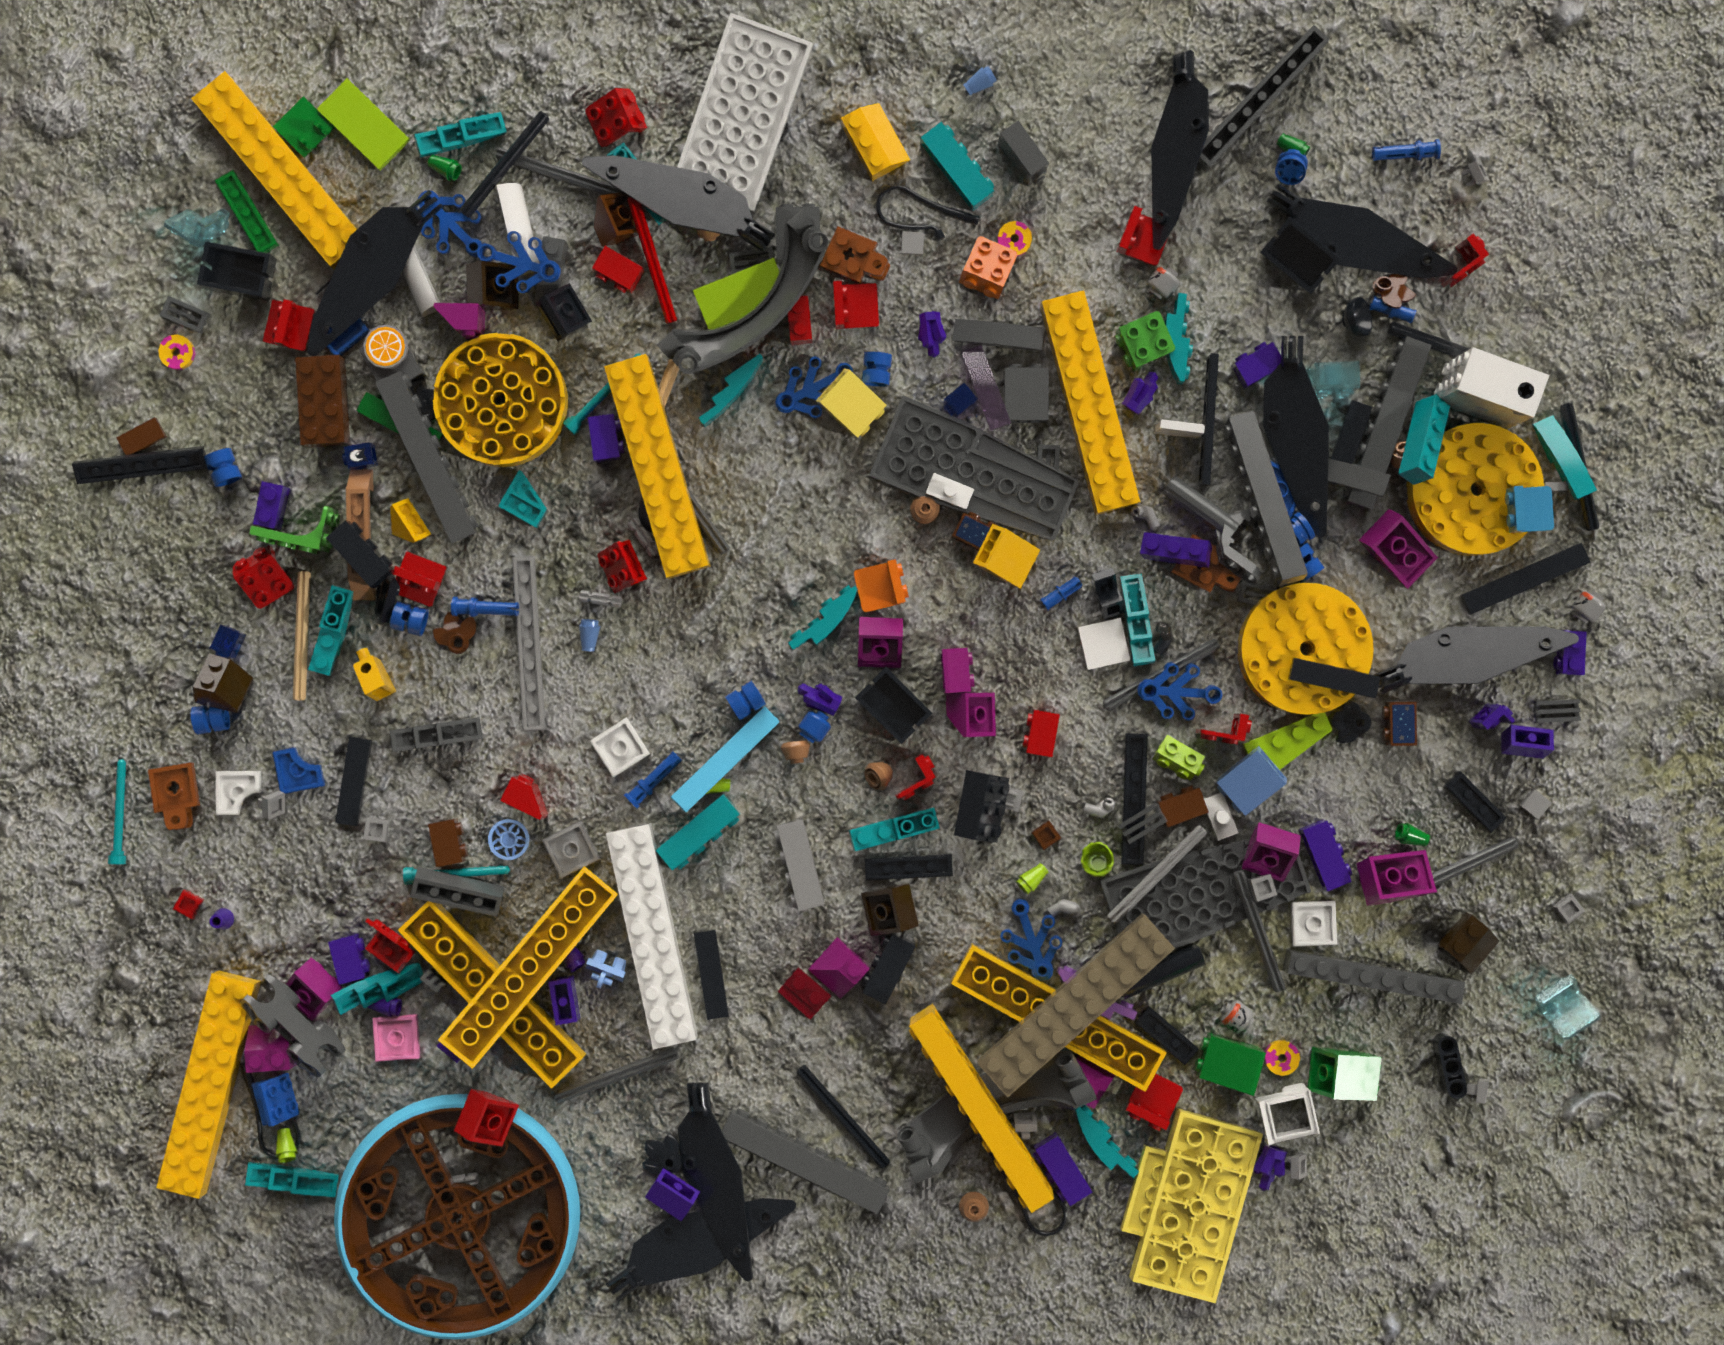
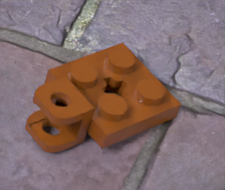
M837 226L820 267L860 284L864 275L878 281L885 280L890 264L884 255L875 252L878 246L876 241ZM852 250L854 257H849L848 260H845L844 252Z
M1194 534L1191 536L1193 539L1203 540ZM1211 544L1212 552L1209 568L1202 567L1198 569L1197 566L1176 563L1171 572L1208 593H1211L1215 585L1226 591L1233 592L1241 580L1240 577L1219 563L1216 546ZM1231 576L1234 578V581L1228 582L1226 578Z
M190 762L149 769L148 774L154 813L163 812L164 822L169 830L191 828L193 825L192 808L190 807L200 806L194 763ZM174 781L176 782V785H179V789L177 790L176 794H174L173 791L169 790V787L173 785L172 782Z

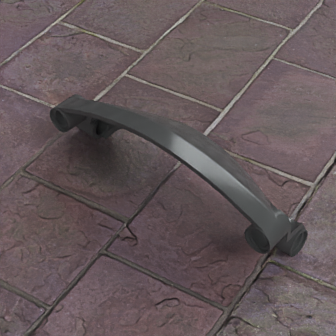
M802 209L784 224L785 246L781 268L770 291L752 311L735 322L715 329L700 331L673 329L657 344L661 351L669 359L673 360L681 372L685 374L698 372L723 362L750 347L770 332L799 300L813 278L828 245L826 235L814 225L813 220ZM820 235L823 240L822 245L815 248L811 243L812 238ZM687 357L694 361L693 366L688 369L681 365L682 360Z
M1071 1051L1058 1052L1009 1097L1001 1091L986 1072L980 1075L1005 1115L1020 1109L1038 1106H1054L1075 1110L1097 1099L1091 1084ZM949 1093L928 1106L897 1133V1139L905 1149L906 1156L911 1162L909 1168L916 1183L941 1173L954 1153L974 1134L969 1124L971 1122L967 1114L964 1116L957 1106L956 1096L951 1097Z

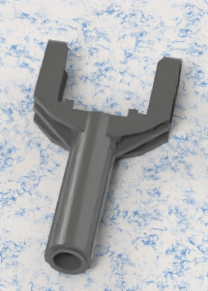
M1176 476L1173 477L1164 488L1163 494L1215 531L1217 537L1216 551L1220 564L1248 584H1257L1262 577L1257 565L1231 547L1235 541L1231 537L1238 528L1244 530L1249 525L1257 531L1258 523L1256 519H1253L1250 509L1243 510L1237 514H1228Z

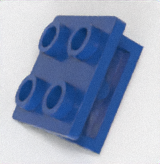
M283 1073L273 1078L251 1083L263 1126H275L299 1115L298 1104L289 1073Z

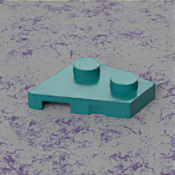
M518 470L498 505L535 528H538L548 510L525 474Z

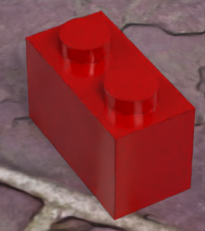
M606 245L592 267L596 273V278L605 283L609 280L615 284V289L624 294L626 291L631 294L633 293L645 272L642 266Z
M808 295L801 296L788 312L791 345L813 343Z
M1032 710V714L1028 713L1026 726L1029 727L1028 735H1024L1022 748H1026L1025 753L1053 757L1060 714Z

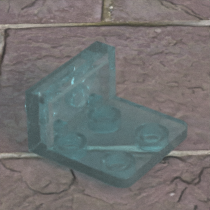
M222 208L203 218L192 210H185L165 220L164 227L173 234L187 240L191 245L199 248L205 245V241L211 242L224 235L229 226L228 218L230 212Z
M1572 974L1560 978L1556 984L1540 991L1534 997L1539 1012L1565 1040L1570 1039L1601 1017L1599 1011L1581 993L1577 980Z

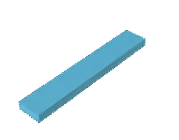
M764 706L670 798L685 813L689 811L780 721Z

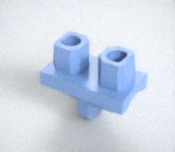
M597 949L592 958H588L586 963V969L594 971L591 979L598 981L596 987L601 989L603 983L611 986L613 983L612 979L623 982L626 960L615 957L612 966L606 965L604 962L607 953Z

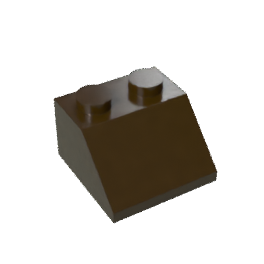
M482 260L467 264V303H478L485 311L519 309L518 290L516 288L518 277L510 281L509 286L505 288L498 286L495 281L497 275L505 274L516 267L510 264L485 262ZM504 276L500 278L501 285L506 283Z
M208 654L193 685L194 701L197 704L238 713L253 682V677L231 659Z
M909 883L861 893L870 936L903 932L919 926Z
M1465 912L1437 946L1472 974L1499 943V940L1474 915Z

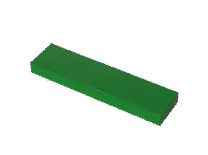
M231 170L216 179L217 186L256 251L267 253L279 246L237 173Z
M366 392L356 411L399 434L385 402ZM429 427L432 436L436 435L440 442L443 433Z

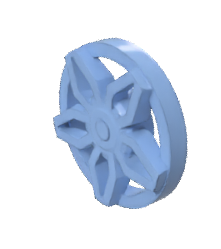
M504 819L497 822L491 828L488 835V844L495 856L504 860H513L522 856L530 842L527 828L521 822L514 819ZM503 823H513L509 830L502 825ZM518 825L517 832H513L512 829ZM498 826L504 830L502 834L500 833ZM520 829L523 830L525 838L517 836L520 833ZM496 831L497 836L500 838L492 842L493 833ZM518 839L525 841V844L517 843ZM500 841L501 846L494 847ZM515 846L524 847L520 853L515 855ZM505 848L506 856L501 855L496 850ZM508 848L513 849L512 856H510Z

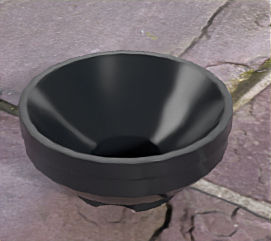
M1362 297L1351 299L1347 303L1345 310H1343L1342 317L1343 326L1358 337L1368 336L1372 330L1371 312Z

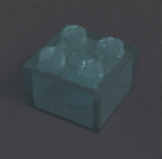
M1359 361L1314 363L1306 369L1318 399L1327 398V395L1335 394L1336 398H1347L1360 388Z

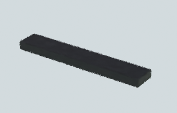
M1211 353L1207 357L1202 422L1205 429L1201 437L1198 482L1199 486L1204 487L1210 485L1219 360V354Z
M204 446L74 461L72 463L77 484L207 469L204 460L206 456Z
M1578 543L1460 596L1468 614L1471 615L1591 562L1583 544Z
M1125 733L1122 822L1145 809L1148 734ZM1145 815L1126 825L1127 830L1145 820ZM1145 825L1130 833L1133 837L1145 830ZM1122 831L1121 864H1144V836L1129 844Z

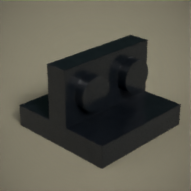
M570 283L541 297L535 303L557 341L562 340L592 322Z

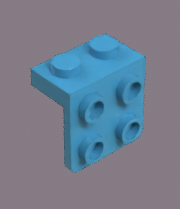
M1513 486L1506 489L1505 503L1508 510L1506 522L1509 533L1549 531L1554 528L1551 487L1523 488V486Z

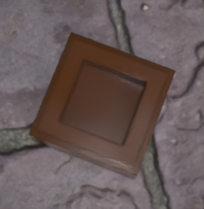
M1049 820L1031 832L1043 851L1061 839Z

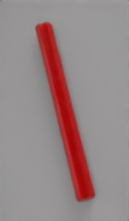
M630 197L628 198L629 207L665 322L667 324L677 321V317L642 205Z

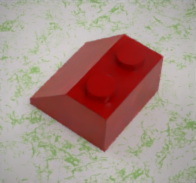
M525 774L511 777L500 801L536 819L542 820L547 818L548 812L539 786L533 783L535 779Z
M471 1089L454 1131L469 1141L502 1147L519 1105L489 1092Z

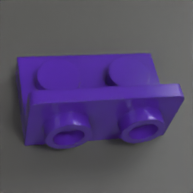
M1562 630L1577 634L1579 640L1576 644L1557 651V656L1554 657L1553 661L1556 674L1585 675L1587 632Z
M1486 704L1468 722L1474 728L1488 730L1489 728L1493 729L1500 722L1512 724L1515 722V719L1511 716L1513 713L1507 706Z

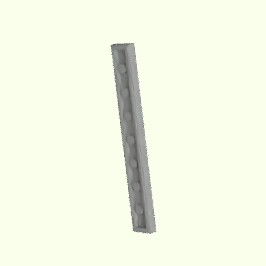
M535 556L512 557L515 602L519 603V609L515 610L519 611V615L516 616L523 731L546 730Z

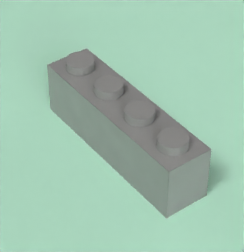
M799 819L777 825L778 830H775L774 833L777 844H782L783 851L780 852L782 864H787L788 873H785L787 884L793 887L794 894H790L793 907H798V911L824 905L825 902L804 820Z

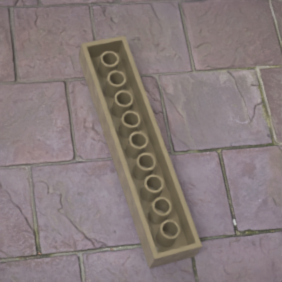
M1142 913L977 1060L978 1065L1001 1091L1009 1097L1175 948L1148 917Z

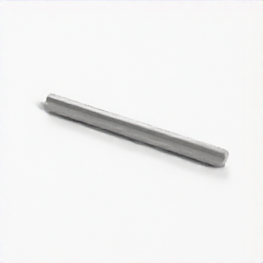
M1200 825L1196 826L1107 917L1114 924H1117L1207 834L1206 830Z

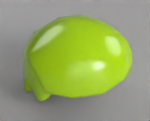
M1092 842L1082 850L1081 865L1084 871L1091 876H1105L1112 870L1114 856L1107 845L1101 842Z

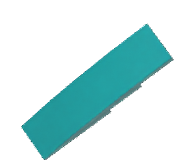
M497 112L461 119L455 124L439 126L433 131L414 134V139L419 157L421 158L484 142L507 134L502 113Z
M758 354L724 378L728 387L711 398L716 406L699 417L704 427L723 414L742 394L763 362L761 354Z
M1552 415L1532 424L1550 464L1554 463L1562 482L1566 481L1574 500L1597 491L1579 454L1555 417Z
M1142 573L1120 576L1133 666L1154 664L1156 660Z
M419 963L405 965L400 974L391 969L351 984L332 994L331 998L340 1015L358 1005L366 1008L382 998L389 1002L422 983L423 981L420 978L423 975V971Z
M248 1162L245 1186L267 1187L268 1190L290 1191L291 1194L335 1197L339 1175L298 1167Z

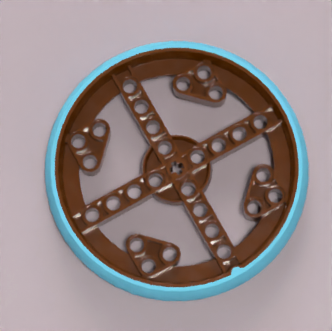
M449 1094L427 1098L396 1111L379 1123L363 1139L351 1156L343 1172L335 1202L334 1227L338 1253L351 1283L361 1297L376 1312L393 1324L410 1332L438 1339L458 1340L489 1335L517 1323L534 1311L545 1301L564 1276L577 1244L580 1227L579 1193L572 1168L564 1152L540 1123L519 1108L504 1141L503 1150L497 1151L489 1144L466 1141L460 1134H458L457 1141L465 1149L494 1158L504 1156L509 1147V1142H511L526 1155L533 1165L482 1191L469 1184L454 1182L429 1131L456 1126L469 1094ZM420 1132L424 1140L422 1142L415 1141L413 1133ZM408 1143L433 1195L426 1205L424 1221L372 1247L368 1234L367 1215L373 1220L384 1217L399 1179L397 1168L391 1165L384 1166V1164L401 1146ZM423 1153H432L434 1160L430 1162L425 1161L422 1156ZM540 1170L544 1177L536 1180L533 1178L532 1172ZM440 1172L444 1179L436 1181L433 1179L432 1174ZM390 1173L393 1176V1181H384L382 1174ZM514 1181H521L524 1188L516 1190L513 1188L512 1183ZM362 1184H371L373 1186V1191L365 1192L362 1188ZM544 1186L548 1203V1218L540 1212L530 1216L517 1253L518 1263L523 1267L531 1266V1268L514 1286L508 1289L483 1240L490 1226L491 1212ZM500 1191L503 1193L504 1198L496 1200L493 1198L492 1193ZM450 1192L453 1194L454 1199L446 1201L442 1193ZM480 1201L484 1208L482 1210H475L472 1203ZM372 1204H381L383 1206V1211H374L372 1208ZM455 1212L462 1214L461 1220H458V1217L454 1219ZM540 1220L544 1226L541 1229H535L532 1226V1222ZM440 1222L443 1225V1230H434L432 1223ZM469 1231L473 1234L474 1238L472 1240H465L462 1237V1233ZM415 1232L421 1233L423 1240H414L412 1234ZM550 1240L554 1246L546 1249L542 1246V1242ZM434 1241L448 1249H461L486 1301L472 1305L453 1306L458 1297L457 1287L451 1283L423 1274L413 1275L405 1291L389 1277L383 1267ZM400 1243L403 1246V1250L395 1251L392 1248V1244ZM529 1250L533 1253V1257L525 1259L522 1256V1252ZM479 1251L483 1254V1258L476 1260L472 1257V1253ZM372 1254H381L383 1260L380 1262L374 1261ZM490 1271L493 1274V1278L489 1280L484 1279L482 1272ZM419 1282L423 1289L420 1291L414 1290L412 1283ZM493 1291H500L503 1297L495 1299L491 1293ZM450 1292L453 1295V1299L445 1300L442 1297V1293ZM422 1303H431L433 1309L429 1311L424 1310Z

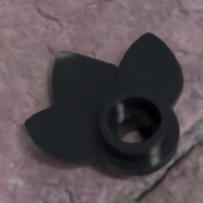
M418 378L412 382L413 386L410 389L412 394H417L421 401L422 407L419 408L422 415H427L429 420L432 421L436 419L433 409L434 389H426L425 379Z
M1348 700L1341 705L1342 711H1336L1327 717L1330 725L1339 730L1336 741L1339 743L1355 741L1359 733L1367 732L1372 724L1370 716L1365 712H1361L1356 702ZM1359 718L1364 720L1362 727L1356 724V720Z
M668 1134L663 1142L655 1139L646 1140L645 1151L649 1158L642 1163L646 1171L652 1174H659L665 1168L674 1174L680 1170L682 1160L678 1155L679 1143L675 1137ZM668 1159L673 1161L672 1167L668 1166Z

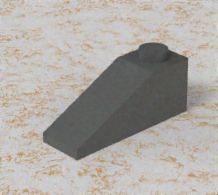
M543 236L542 249L548 260L555 261L560 266L561 274L555 282L548 283L543 280L537 284L535 303L541 297L561 288L568 244L563 239ZM550 267L547 269V274L551 276L554 270Z

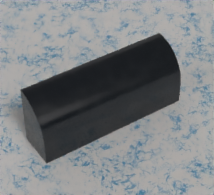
M1192 944L1168 954L1122 995L1123 999H1128L1204 966L1205 960L1200 947Z

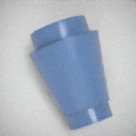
M989 66L984 69L981 67L963 85L969 95L992 87L993 83L997 80Z
M581 619L579 631L582 651H595L601 627L598 620Z

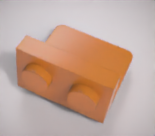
M979 236L962 271L959 283L963 284L966 288L982 292L987 297L999 300L1017 258V252Z
M896 559L854 571L859 599L864 612L906 603L905 598L909 597L906 584H901L900 577L904 576L901 563L897 564Z

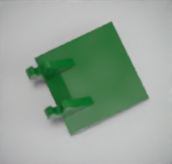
M304 96L273 126L304 158L335 128Z

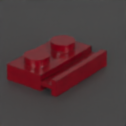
M799 966L778 990L784 998L810 1020L831 997L829 992Z

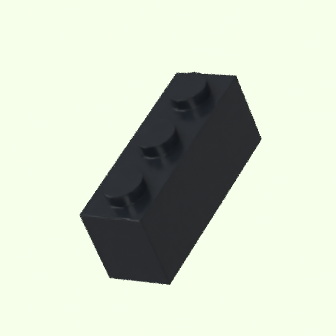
M345 520L326 539L369 587L376 588L394 572V569L391 567L393 563L385 554L381 556L376 551L378 546L370 538L366 540L361 534L363 529L355 521L351 523Z
M896 933L885 936L880 946L884 948L881 955L876 954L871 963V967H873L871 974H866L860 985L864 987L862 993L885 1005L916 947L915 943Z

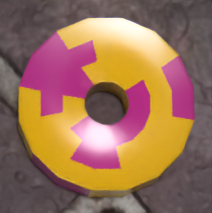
M1010 221L1004 224L999 230L997 243L1015 250L1018 254L1017 257L1025 254L1032 242L1030 229L1019 221ZM1017 236L1018 241L1012 242L1011 237Z
M178 334L164 338L158 349L161 362L174 370H183L189 367L196 355L192 342ZM179 349V355L175 356L174 351Z
M1275 1040L1265 1049L1264 1063L1274 1074L1280 1076L1289 1075L1299 1066V1052L1289 1041ZM1284 1054L1285 1060L1279 1061V1055Z

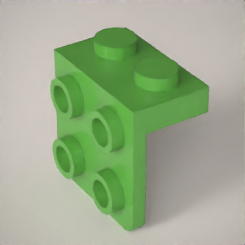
M1158 311L1125 324L1116 331V343L1119 348L1123 347L1126 354L1123 356L1127 367H1131L1133 371L1175 350L1172 338Z

